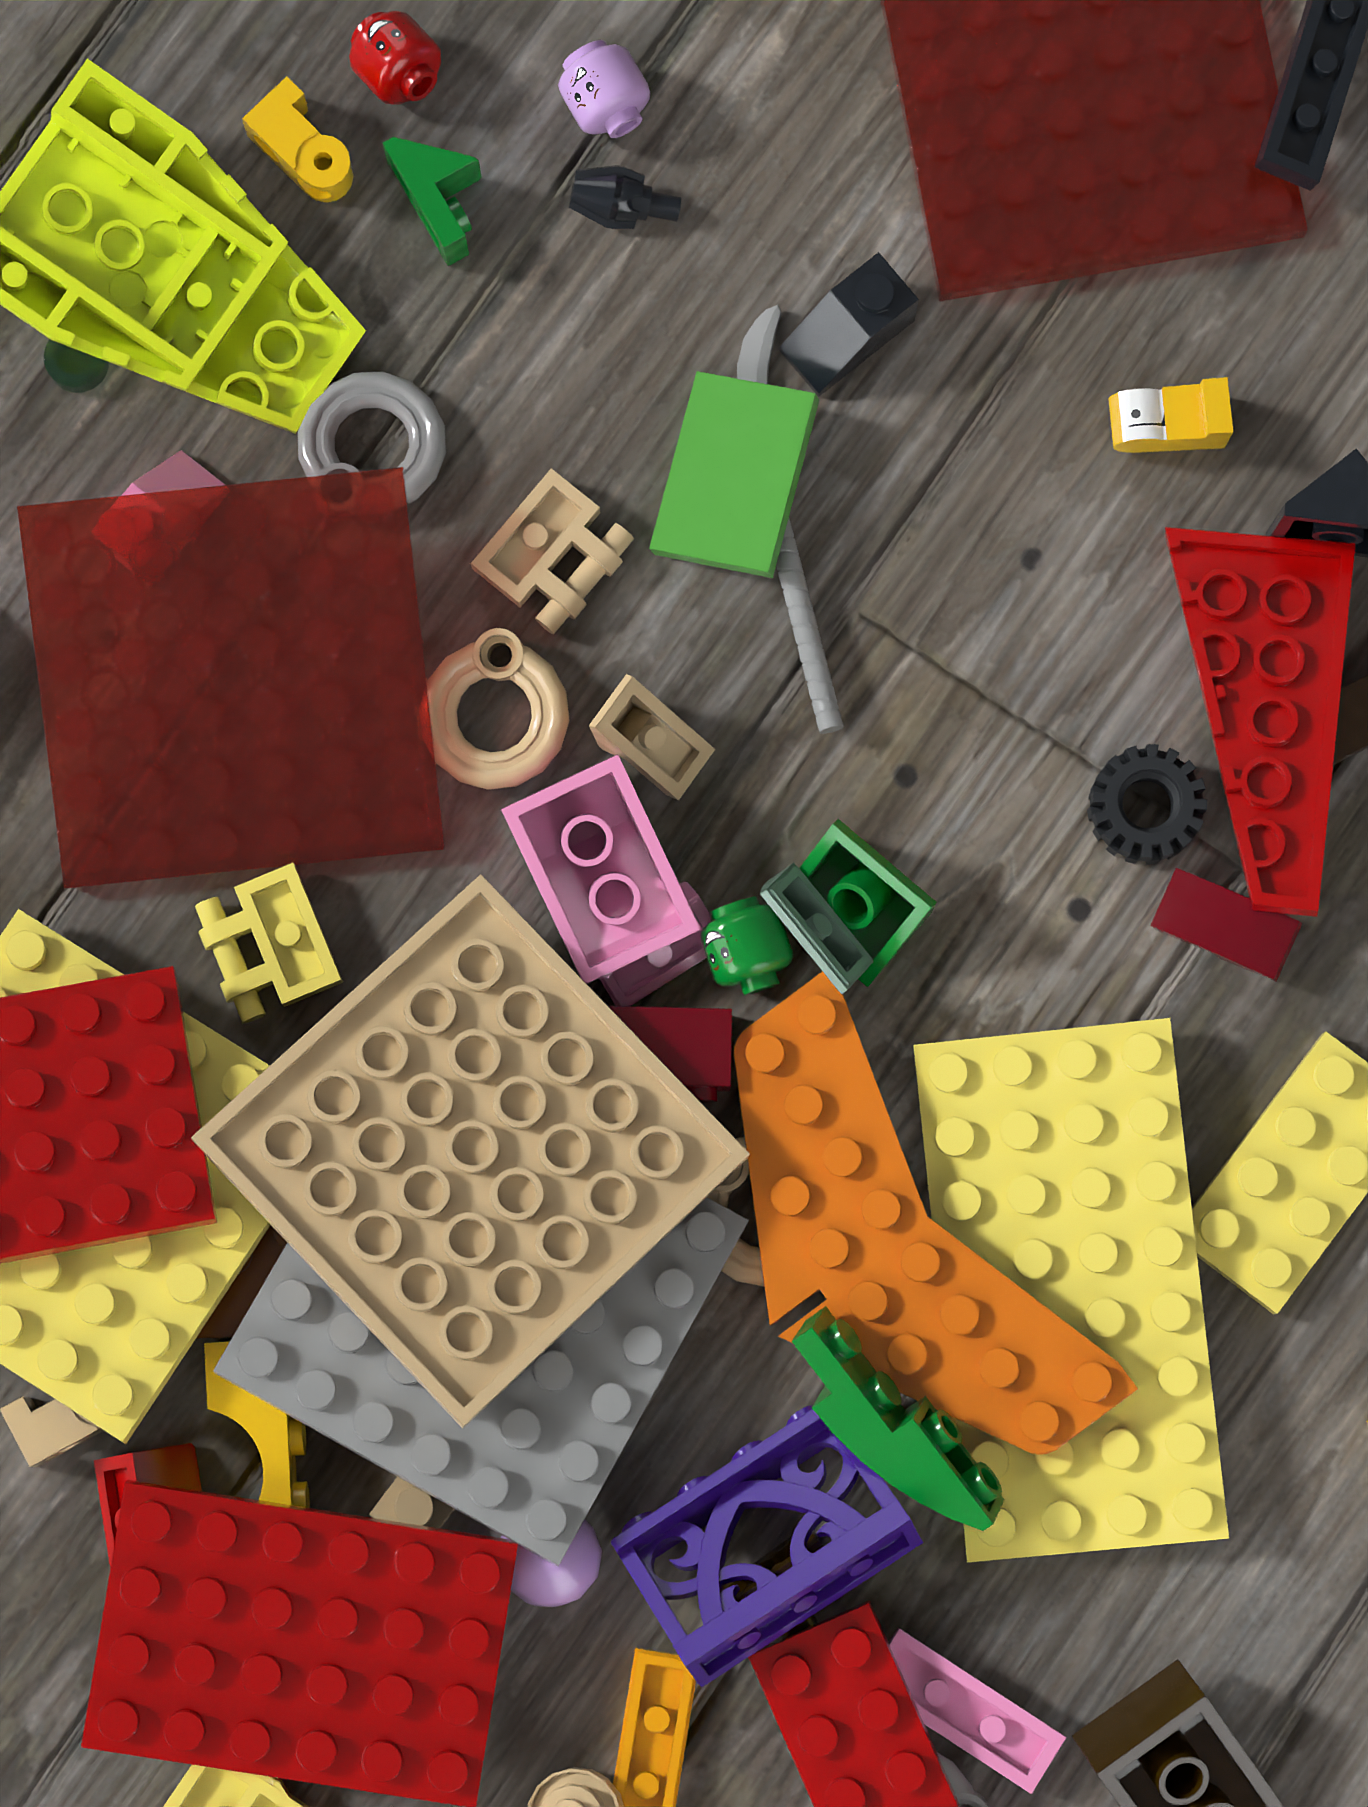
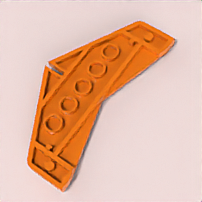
M823 971L747 1027L739 1035L734 1046V1059L746 1150L750 1153L748 1165L770 1326L774 1325L819 1290L827 1299L778 1337L792 1343L793 1338L805 1320L826 1306L836 1320L842 1319L853 1328L861 1342L862 1354L876 1372L882 1371L892 1379L900 1393L917 1401L926 1396L936 1410H944L951 1417L1033 1454H1048L1057 1450L1138 1390L1119 1362L927 1216L845 997L837 990Z

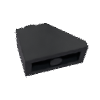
M878 252L832 288L779 347V351L816 395L820 397L915 321L919 299Z

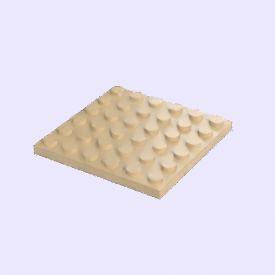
M481 874L191 1137L192 1141L204 1152L210 1161L462 1428L470 1423L750 1155Z

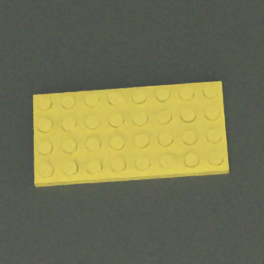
M1170 1018L913 1045L931 1219L1119 1362L1138 1388V1390L1067 1443L1048 1454L1027 1452L952 1417L961 1432V1443L976 1463L983 1462L994 1472L1002 1488V1497L1005 1499L994 1524L986 1530L982 1531L963 1524L967 1563L1229 1539Z

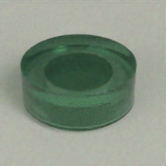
M51 339L47 342L44 350V365L48 374L56 385L66 391L82 393L92 390L103 381L108 372V361Z

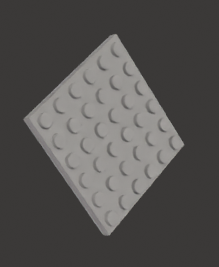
M706 1197L464 1428L447 1413L289 1243L286 1244L213 1372L558 1567L749 1220Z

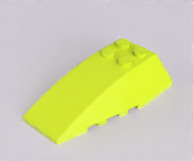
M87 58L51 109L50 122L0 191V305L53 341L296 434L310 405L324 393L366 332L365 328L315 271L304 264L289 247L286 238L273 224L270 225L247 199V194L229 174H225L207 153V148L190 130Z

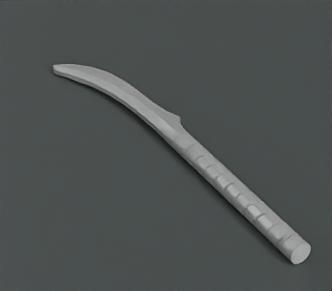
M778 305L766 309L755 320L745 335L737 363V379L768 384L769 365L775 335L782 316ZM789 518L776 567L779 571L778 575L786 606L788 607L791 625L793 626L795 641L798 645L800 660L803 663L802 668L807 681L810 699L812 700L820 734H827L842 729L844 725L839 706L837 705V698L832 686L831 675Z

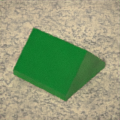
M839 819L831 825L799 867L872 957L874 962L858 978L866 987L877 978L927 920L937 903Z

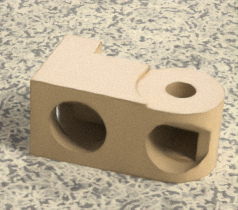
M23 1396L0 1409L29 1467H39L104 1431L55 1399L37 1409L32 1398Z

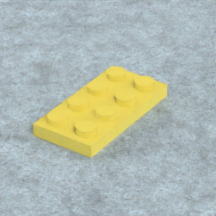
M1328 1032L1321 1034L1192 1207L1197 1257L1273 1315L1278 1314L1368 1193V1062Z

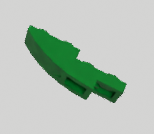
M826 1306L806 1319L793 1338L792 1343L825 1385L811 1408L831 1432L860 1461L889 1484L920 1504L952 1520L982 1531L992 1526L1005 1500L1002 1497L1001 1485L994 1472L985 1463H976L961 1443V1432L951 1416L944 1410L939 1409L937 1411L926 1396L907 1409H904L901 1405L900 1392L892 1379L882 1371H875L862 1354L861 1342L853 1328L842 1319L836 1320Z

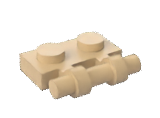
M551 468L471 562V567L520 608L536 589L549 599V602L535 617V620L545 630L555 634L568 617L575 619L587 604L583 599L605 574L610 577L622 564L623 561L619 556L634 538L625 528L617 523L610 528L601 540L590 532L587 528L600 514V507ZM573 546L584 555L585 559L564 583L551 571Z

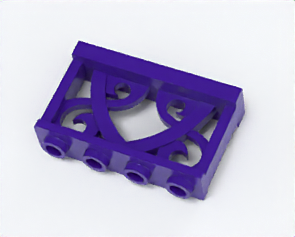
M813 1405L806 1406L794 1413L784 1428L764 1441H753L740 1448L734 1454L730 1463L710 1476H700L686 1483L679 1490L676 1498L656 1511L644 1512L632 1518L625 1524L622 1533L611 1540L612 1546L664 1629L683 1664L701 1688L923 1543L910 1517L884 1479L860 1461L831 1432L811 1408ZM828 1447L835 1449L842 1455L843 1466L837 1482L827 1493L820 1491L827 1476L823 1460L819 1467L811 1473L802 1472L799 1465ZM859 1475L882 1508L867 1519L851 1506L842 1502L852 1490ZM780 1477L783 1479V1481H776ZM747 1508H780L805 1513L796 1526L791 1539L790 1557L793 1567L778 1577L768 1569L755 1564L739 1563L725 1566L732 1534L742 1513ZM822 1521H825L827 1523L816 1534L818 1537L827 1536L832 1541L816 1552L811 1553L807 1550L809 1537ZM706 1526V1530L704 1533L702 1528ZM681 1541H685L688 1545L686 1554L682 1558L669 1559V1561L676 1568L683 1571L697 1570V1577L679 1583L668 1582L657 1577L654 1571L655 1558ZM740 1580L754 1581L757 1584V1590L739 1602L736 1601V1594L740 1590L738 1585H733L723 1590V1585ZM698 1595L703 1625L688 1635L667 1600L686 1599Z

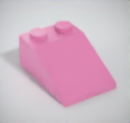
M614 755L501 809L581 979L586 984L701 930L619 755Z

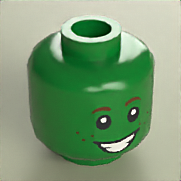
M754 896L729 903L709 912L711 922L702 929L700 936L716 983L724 987L740 985L743 996L779 985L780 982L776 972L786 968L791 963L793 951L783 922L769 905H760L758 898Z

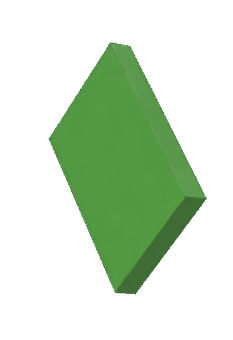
M697 371L649 547L651 552L658 556L773 578L820 401L816 393Z

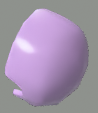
M584 1519L558 1567L518 1545L511 1592L524 1602L540 1607H556L580 1599L595 1582L599 1574L602 1550L594 1528Z

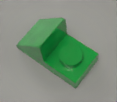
M397 137L384 141L383 147L390 169L447 266L468 256L469 250L465 233L472 230L470 221L455 196L447 201L445 199L471 186L482 178L479 160L470 155Z

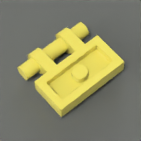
M294 863L235 886L234 889L243 908L241 912L226 917L219 897H213L195 905L203 926L198 933L205 950H213L225 980L220 983V987L226 1002H234L242 1024L252 1022L266 1015L257 992L274 984L282 1005L286 1007L343 983ZM252 932L265 963L248 970L236 940Z

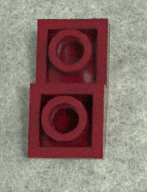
M1176 868L1150 926L1161 933L1208 951L1219 959L1277 982L1302 923L1283 913L1253 911L1250 898Z

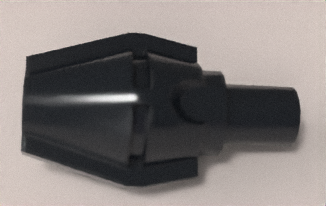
M614 165L577 169L573 180L569 208L606 228L635 229L637 219L646 221L647 216L677 222L682 198L652 192V186L644 185L645 175L625 166Z

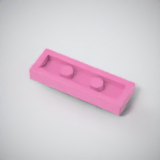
M897 1628L888 1643L924 1724L1032 1794L1066 1737L908 1633Z

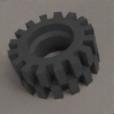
M1147 744L1143 749H1137V746L1127 748L1121 755L1113 756L1096 777L1088 796L1090 800V807L1087 810L1088 820L1094 823L1095 828L1092 832L1098 841L1103 839L1108 845L1105 850L1113 856L1119 853L1126 857L1125 862L1136 864L1138 860L1146 861V865L1157 864L1162 859L1167 858L1169 860L1178 855L1200 831L1204 822L1202 820L1203 814L1207 811L1208 799H1203V791L1206 787L1203 778L1197 780L1193 772L1196 767L1190 760L1186 763L1177 758L1180 752L1169 748L1167 752L1158 750L1159 745ZM1137 782H1153L1160 785L1167 792L1171 801V812L1167 821L1155 828H1142L1133 824L1127 818L1123 809V796L1125 791Z

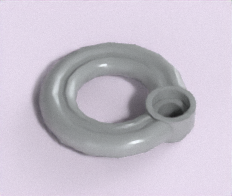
M386 372L353 373L330 383L324 393L310 405L297 431L298 460L310 485L315 488L316 499L321 510L334 518H348L357 513H387L416 501L436 480L446 455L445 425L433 400L411 381ZM379 408L393 413L403 422L408 432L409 449L404 461L394 471L382 476L364 477L354 466L340 462L335 452L336 432L339 425L350 414L361 409ZM340 487L348 488L353 493L348 501L340 503L333 501L330 498V494L333 490Z

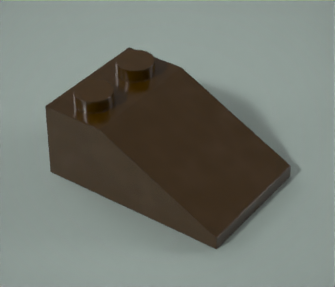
M1178 1659L1072 1735V1738L1120 1807H1284L1205 1694Z

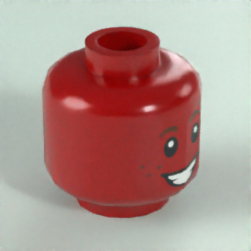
M390 11L371 14L357 26L351 38L350 67L385 104L400 105L410 101H419L434 89L441 66V49L406 12Z

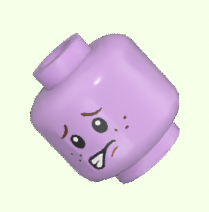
M597 40L580 47L566 58L563 63L565 71L559 80L558 87L561 96L583 132L593 135L608 133L610 138H618L631 132L642 122L640 112L650 99V90L630 52L625 47L616 44L607 45L605 41Z

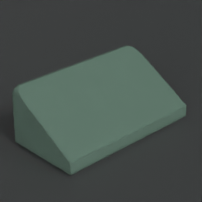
M794 862L762 886L760 895L841 994L847 991L874 962L872 957Z

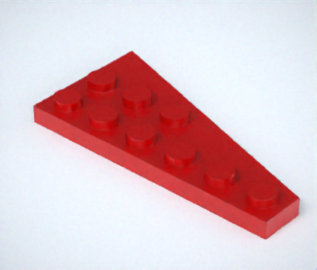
M1165 527V538L1252 910L1317 917L1355 543Z

